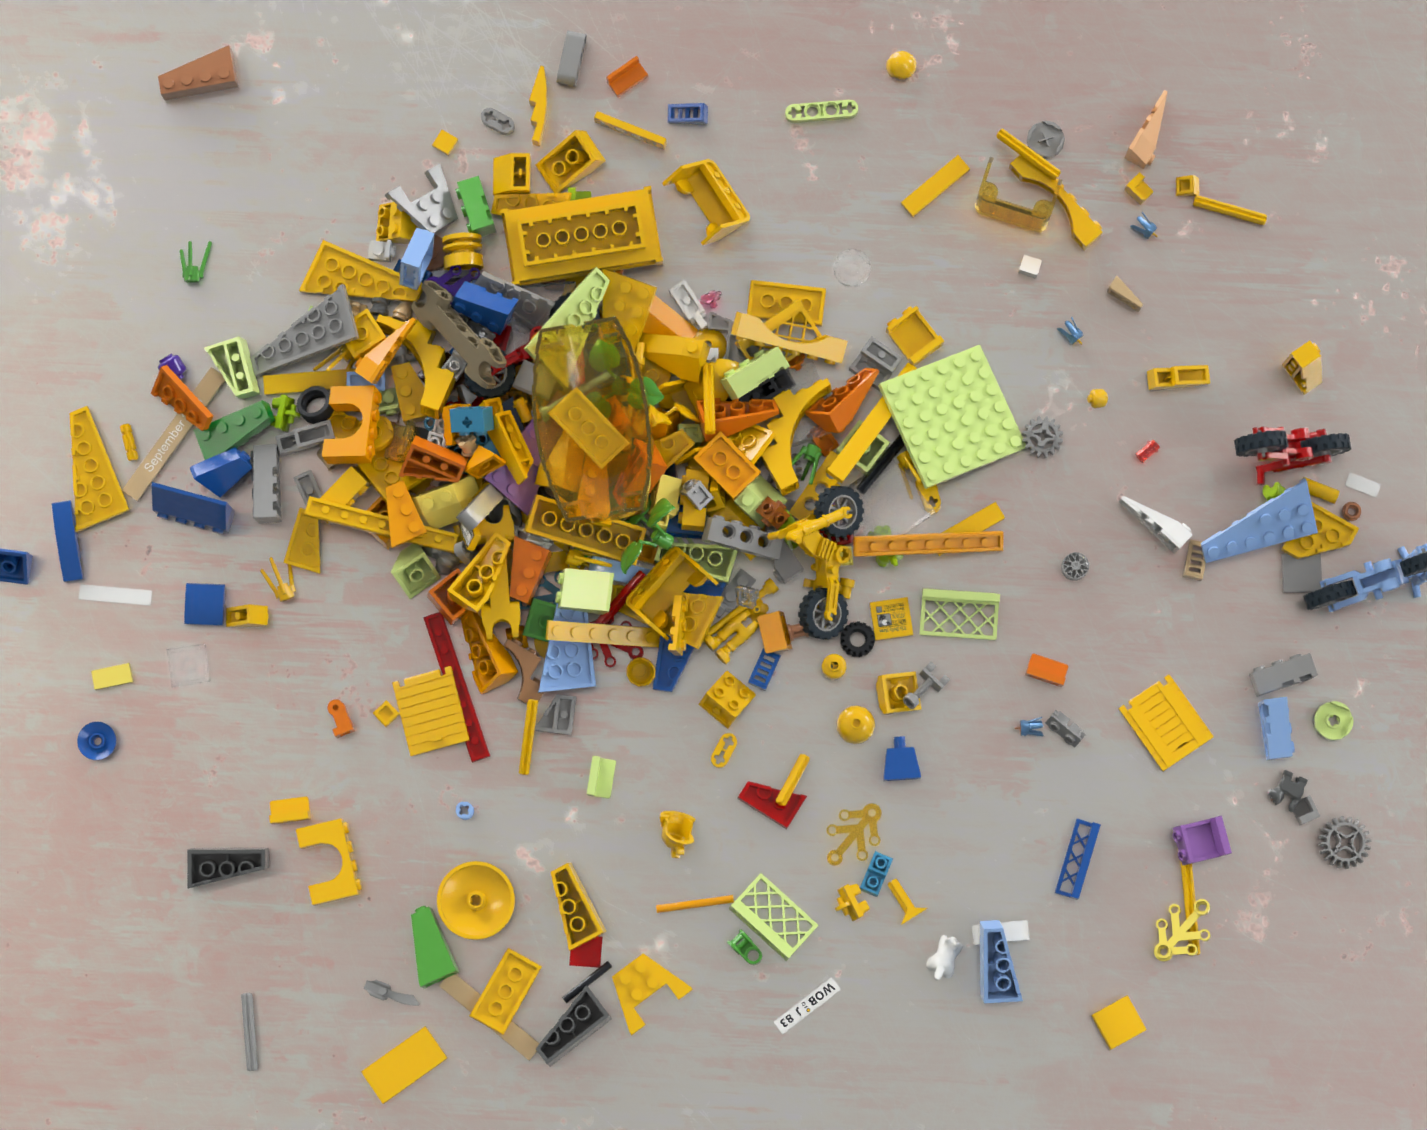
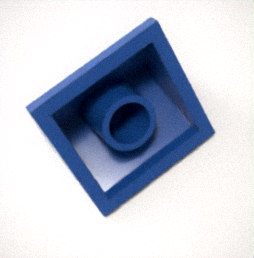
M0 549V581L28 585L33 556L28 552Z

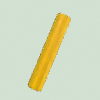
M799 755L776 799V803L786 806L810 761L807 755Z

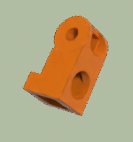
M338 699L330 701L327 709L333 716L337 728L332 729L335 737L340 738L355 732L344 703Z

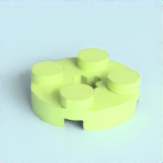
M1332 701L1325 703L1315 712L1314 729L1325 739L1339 740L1348 735L1352 730L1354 722L1349 708L1341 702ZM1336 716V720L1339 721L1338 725H1330L1328 719Z

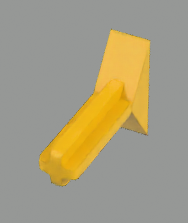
M893 879L887 884L905 912L901 925L927 909L916 908L897 879Z

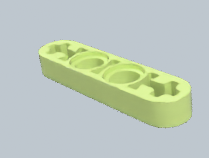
M854 100L792 104L786 108L785 117L791 123L850 119L857 115L858 104ZM839 105H842V109H846L848 105L855 108L852 110V113H849L848 110H842V114H839ZM833 106L837 112L834 115H829L826 113V108ZM801 108H804L805 117H802V114H796L795 118H792V115H789V113H791V110H795L796 113H801ZM809 108H816L818 114L811 117L807 114V110Z

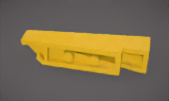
M499 397L483 400L479 406L493 407L494 430L487 431V434L500 456L506 460V466L516 483L520 485L527 479L528 471L534 459L511 410H503Z

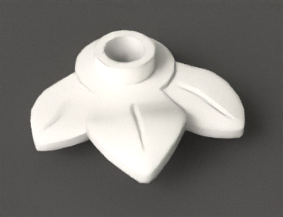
M520 527L517 531L523 532L525 527ZM526 533L528 535L526 541L533 542L546 549L553 546L554 542Z

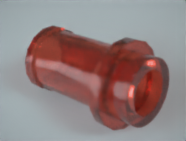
M1148 440V444L1135 453L1142 463L1155 452L1158 453L1160 446L1155 440Z

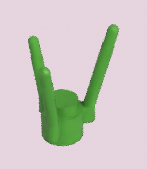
M211 241L208 242L200 270H198V266H192V242H188L187 268L184 252L180 249L182 277L185 282L198 283L199 279L203 278L204 268L212 245Z
M808 443L807 447L803 445L800 452L791 462L793 466L803 454V459L808 461L801 481H804L811 464L814 463L809 484L812 485L822 450Z

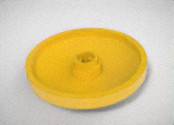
M472 861L458 865L444 877L437 893V908L443 923L456 935L471 940L486 939L500 932L510 921L515 907V893L510 880L499 868L486 862Z

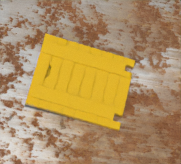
M451 666L445 667V675H441V671L438 669L405 678V686L400 687L399 681L392 682L410 756L470 740Z
M1170 674L1164 677L1167 682L1165 686L1158 681L1128 701L1132 707L1129 710L1124 705L1118 708L1162 771H1165L1214 738Z

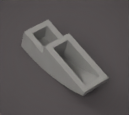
M326 420L293 429L292 432L277 435L275 438L280 455L283 457L323 444L324 439H335L331 421Z

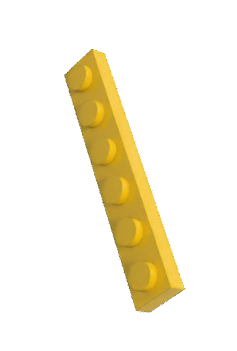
M547 620L545 639L659 648L660 634L652 627Z

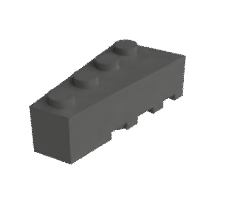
M269 848L188 849V889L268 868Z
M587 985L536 1047L537 1052L549 1067L612 1019Z

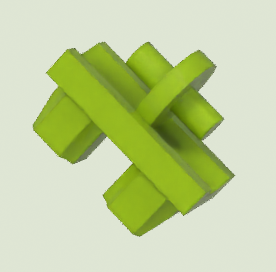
M281 394V397L273 398L272 408L278 409L277 416L274 415L275 421L270 426L282 432H289L290 424L294 423V418H300L301 416L300 413L296 412L297 405H294L295 399Z

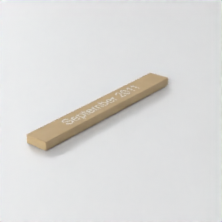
M211 367L192 393L207 408L225 383V379L220 372ZM177 413L122 489L123 492L139 502L194 426L186 420L184 414Z

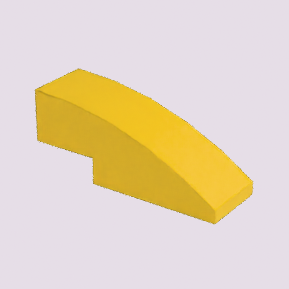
M1208 365L1173 366L1171 368H1153L1147 371L1149 390L1175 389L1210 384Z

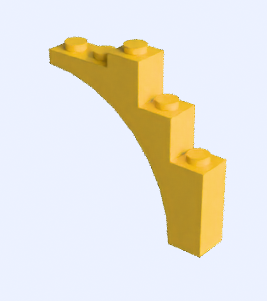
M380 314L376 320L383 333L389 336L407 322ZM417 319L403 345L414 355L424 375L425 388L420 403L421 414L439 420L443 407H445L454 387L455 373L449 369H441L446 359L445 349L439 345H432L436 336V330L433 331L425 328Z
M828 378L818 380L812 386L798 390L795 395L789 389L773 397L781 418H774L767 424V429L775 434L773 439L775 445H768L761 455V459L782 496L800 488L791 462V447L794 434L805 415L804 412L818 399L831 393L832 389Z

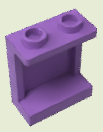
M1222 816L1173 828V839L1177 843L1178 858L1182 862V866L1232 853Z

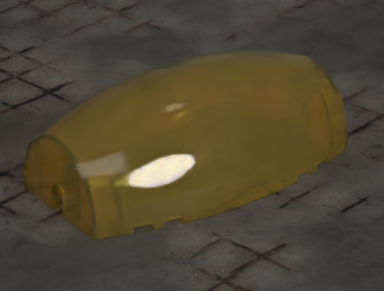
M614 316L585 321L584 325L580 326L567 324L540 329L535 349V365L533 366L532 410L534 431L542 467L549 482L548 485L554 494L555 501L564 519L568 523H593L628 518L644 513L651 488L653 469L652 415L642 370L621 322ZM576 386L630 442L603 469H600L548 414Z

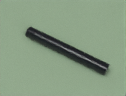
M609 961L605 962L562 997L563 1000L568 1003L586 985L589 986L612 968Z

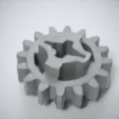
M1038 416L1036 422L1033 419L1030 420L1031 426L1029 424L1025 425L1027 431H1023L1022 435L1026 437L1022 439V442H1027L1025 450L1030 448V455L1036 452L1037 458L1041 454L1047 458L1049 452L1052 455L1055 454L1054 448L1056 450L1060 449L1057 443L1063 442V439L1059 438L1063 435V432L1058 431L1060 424L1054 425L1055 419L1049 422L1048 416L1044 420H1041V417ZM1041 425L1040 429L1032 431L1034 427ZM1048 427L1053 430L1054 434H1051ZM1041 433L1044 434V437H1045L1044 441H1041V440H1040V439H1041V437H1040ZM1031 440H1034L1037 447L1032 444ZM1053 443L1051 447L1044 449L1045 445Z

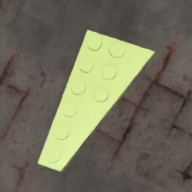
M598 267L591 270L524 348L563 389H566L569 385L568 381L575 370L576 361L582 352L591 329V323L596 317L597 308L603 299L610 281Z

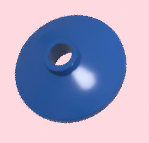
M91 722L85 725L79 732L77 739L78 748L88 759H105L115 749L116 735L109 725L103 722ZM97 738L101 739V744L99 745L95 744Z

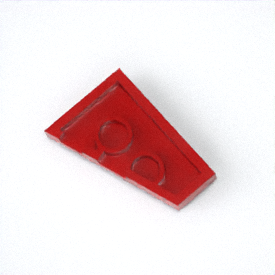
M748 781L737 799L787 829L807 796L792 793L786 806H781L776 803L781 790Z

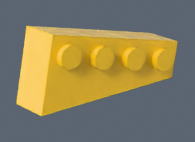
M566 863L551 871L569 951L607 932L572 863Z

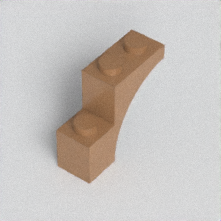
M513 638L512 640L507 639L503 646L514 655L522 674V684L517 699L526 705L529 699L539 702L544 692L538 693L540 680L535 677L533 680L530 678L542 658L538 657L539 653L532 648L526 650L521 647L523 643Z

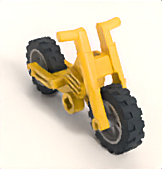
M831 486V488L824 489V492L819 494L818 501L815 502L814 506H816L814 514L811 513L807 517L767 535L769 540L786 537V540L797 543L806 555L815 558V563L811 565V570L816 571L813 590L808 592V595L802 598L803 602L799 605L800 612H798V617H800L799 624L803 627L802 630L808 633V636L817 639L829 640L831 637H837L838 633L844 630L843 626L848 621L846 619L847 615H849V610L846 608L848 605L844 601V596L839 594L840 583L838 581L840 565L850 560L851 550L847 546L837 545V543L822 537L819 533L820 529L826 535L844 538L847 535L854 534V531L859 529V524L863 521V501L859 498L860 495L854 492V489L846 486ZM840 497L843 498V501L841 502V504H840V502H839V498H840Z

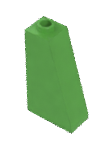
M421 906L415 910L416 913L411 914L419 985L425 989L459 973V970L433 909Z

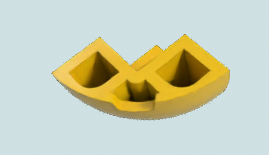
M717 359L715 363L706 362L705 364L713 365L714 398H721V401H726L729 395L720 380L725 377L724 373L727 371L738 369L739 362L728 359ZM702 375L700 383L688 381L693 392L700 400H704Z

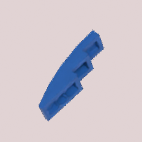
M71 500L52 503L53 521L63 581L83 579L80 562L81 555L77 540L78 533L75 529L76 523Z

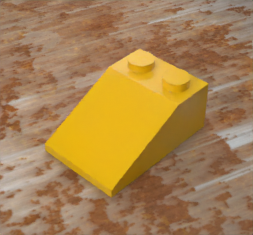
M575 130L535 165L554 193H561L591 174L606 160L586 131Z

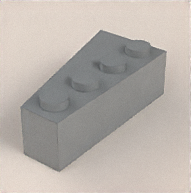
M253 445V451L250 453L251 462H253V470H251L253 481V519L259 524L282 522L278 445Z

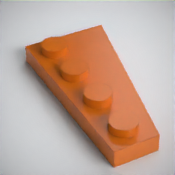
M167 365L162 366L151 394L154 397L159 396L162 398L161 402L173 406L174 411L178 414H184L186 420L200 430H207L214 415Z

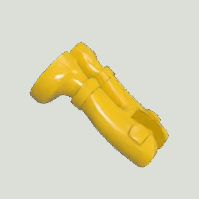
M748 610L732 618L721 631L716 633V636L707 634L703 640L713 652L729 636L737 632L730 641L725 643V646L715 652L718 659L725 665L730 662L729 655L731 651L734 652L738 646L748 640L759 626L757 620H754L746 628L742 624L751 615Z

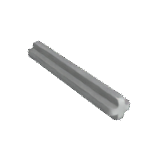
M243 993L241 1000L246 1066L248 1071H254L258 1069L253 997L252 993Z

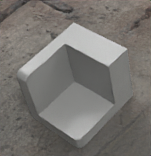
M1310 795L1302 798L1298 805L1295 806V811L1293 812L1299 826L1320 817Z

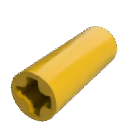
M1306 478L1310 495L1335 504L1340 493L1339 490Z

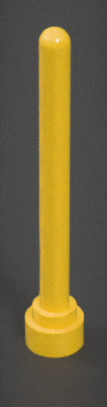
M771 578L767 579L761 590L711 626L707 634L714 635L736 615L747 610L765 595L776 593L779 588Z

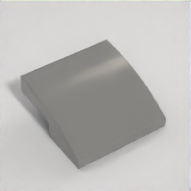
M871 336L858 357L849 367V371L857 374L864 368L878 369L879 373L872 387L880 391L878 385L890 378L903 357Z

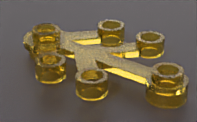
M867 804L863 810L848 811L843 809L840 811L839 819L841 821H848L850 818H862L858 824L843 826L831 824L827 827L826 832L829 836L850 833L837 850H832L828 853L827 861L830 865L837 866L842 862L843 853L856 838L858 848L857 859L865 861L868 858L864 839V828L868 823L871 834L869 843L872 846L879 845L881 839L878 836L877 821L880 819L882 812L877 804ZM870 809L875 810V816H869L868 811ZM842 812L848 813L847 819L841 817ZM830 827H835L836 832L834 834L829 833ZM872 837L878 838L877 844L871 842ZM860 852H865L866 857L864 859L859 858ZM833 854L838 855L839 859L837 861L831 859Z

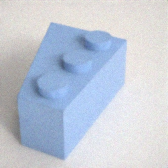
M1287 697L1262 700L1258 703L1266 761L1292 757L1295 747L1293 741H1291L1292 727L1289 722Z

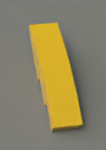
M541 65L529 99L530 106L534 107L530 119L531 125L536 126L532 143L539 147L544 134L547 116V83L545 69Z

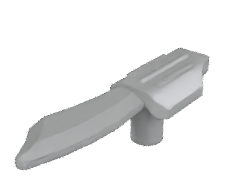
M378 980L366 981L364 989L368 991L370 996L383 1001L389 997L402 1004L419 1006V1002L415 999L414 995L391 991L390 985Z

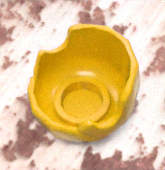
M898 51L892 54L886 61V70L891 77L903 80L914 74L917 63L910 53Z
M635 658L630 661L626 668V676L636 686L649 685L655 678L656 669L654 664L647 658Z

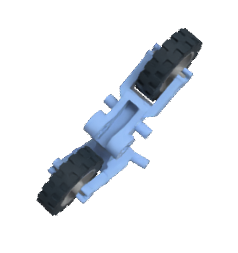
M1427 544L1417 546L1410 554H1408L1404 546L1398 548L1397 550L1402 557L1400 560L1391 561L1388 558L1373 563V566L1371 561L1364 563L1365 573L1353 570L1320 581L1322 589L1303 596L1307 609L1313 610L1328 605L1329 612H1334L1343 607L1366 600L1370 592H1373L1375 599L1379 600L1383 598L1382 592H1388L1399 588L1400 585L1409 583V578H1412L1410 581L1414 598L1421 597L1420 585L1427 582Z

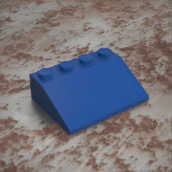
M152 482V509L157 513V517L168 520V517L175 518V522L185 525L187 522L194 523V527L203 530L205 527L212 528V532L223 534V532L229 533L235 510L227 502Z

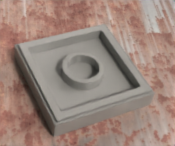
M1321 553L1301 559H1296L1289 554L1281 555L1283 593H1308L1322 589L1320 581H1322Z

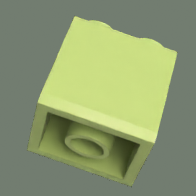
M563 569L562 573L560 572L558 576V584H561L560 592L557 591L555 603H558V608L604 615L610 609L614 573Z

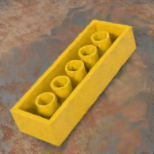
M536 494L534 495L523 531L621 562L622 554L631 542L644 540L647 528L611 518L612 526L610 528L573 519L575 506ZM638 558L632 565L636 566Z

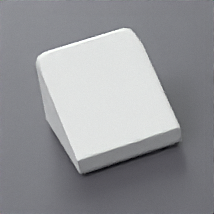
M1024 255L1018 273L1037 278L1042 260Z

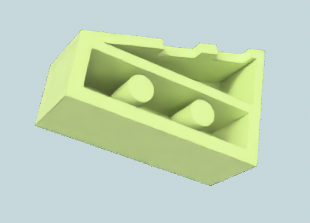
M236 337L204 347L236 397L246 399L260 394L245 339Z
M779 347L765 351L760 349L753 354L755 356L753 359H746L739 363L740 367L738 369H731L724 373L725 377L720 382L731 400L738 399L758 387L766 379L774 377V374L779 370L790 367Z

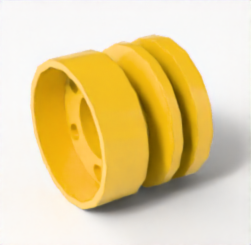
M467 232L444 236L442 238V243L445 245L443 252L449 253V255L443 257L444 270H450L452 266L457 265L462 270H470L471 268H478L479 271L484 268L483 255L476 253L482 250V244H480L482 236L478 233Z

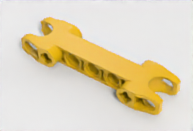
M503 505V518L500 522L492 524L484 518L477 525L481 534L477 545L486 544L495 532L509 542H514V522L511 518L509 505ZM507 556L491 593L490 603H485L481 608L482 623L485 628L487 641L493 640V627L498 622L508 623L512 629L513 639L519 638V625L521 621L520 602L510 601Z

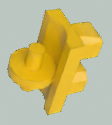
M847 884L837 890L840 895L837 898L840 906L835 908L836 912L842 909L845 916L850 915L852 921H855L864 916V913L870 909L865 900L858 903L855 896L861 894L858 884L850 886Z

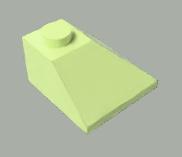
M759 475L734 500V504L762 529L765 524L761 521L762 517L755 510L768 496L775 502L779 500L784 505L788 500Z
M411 544L402 550L391 570V573L409 599L441 578L420 545Z

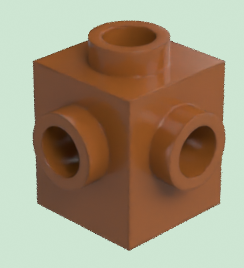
M768 496L755 510L762 517L761 521L767 527L772 525L777 530L790 516L785 511L787 507L781 501L775 502Z

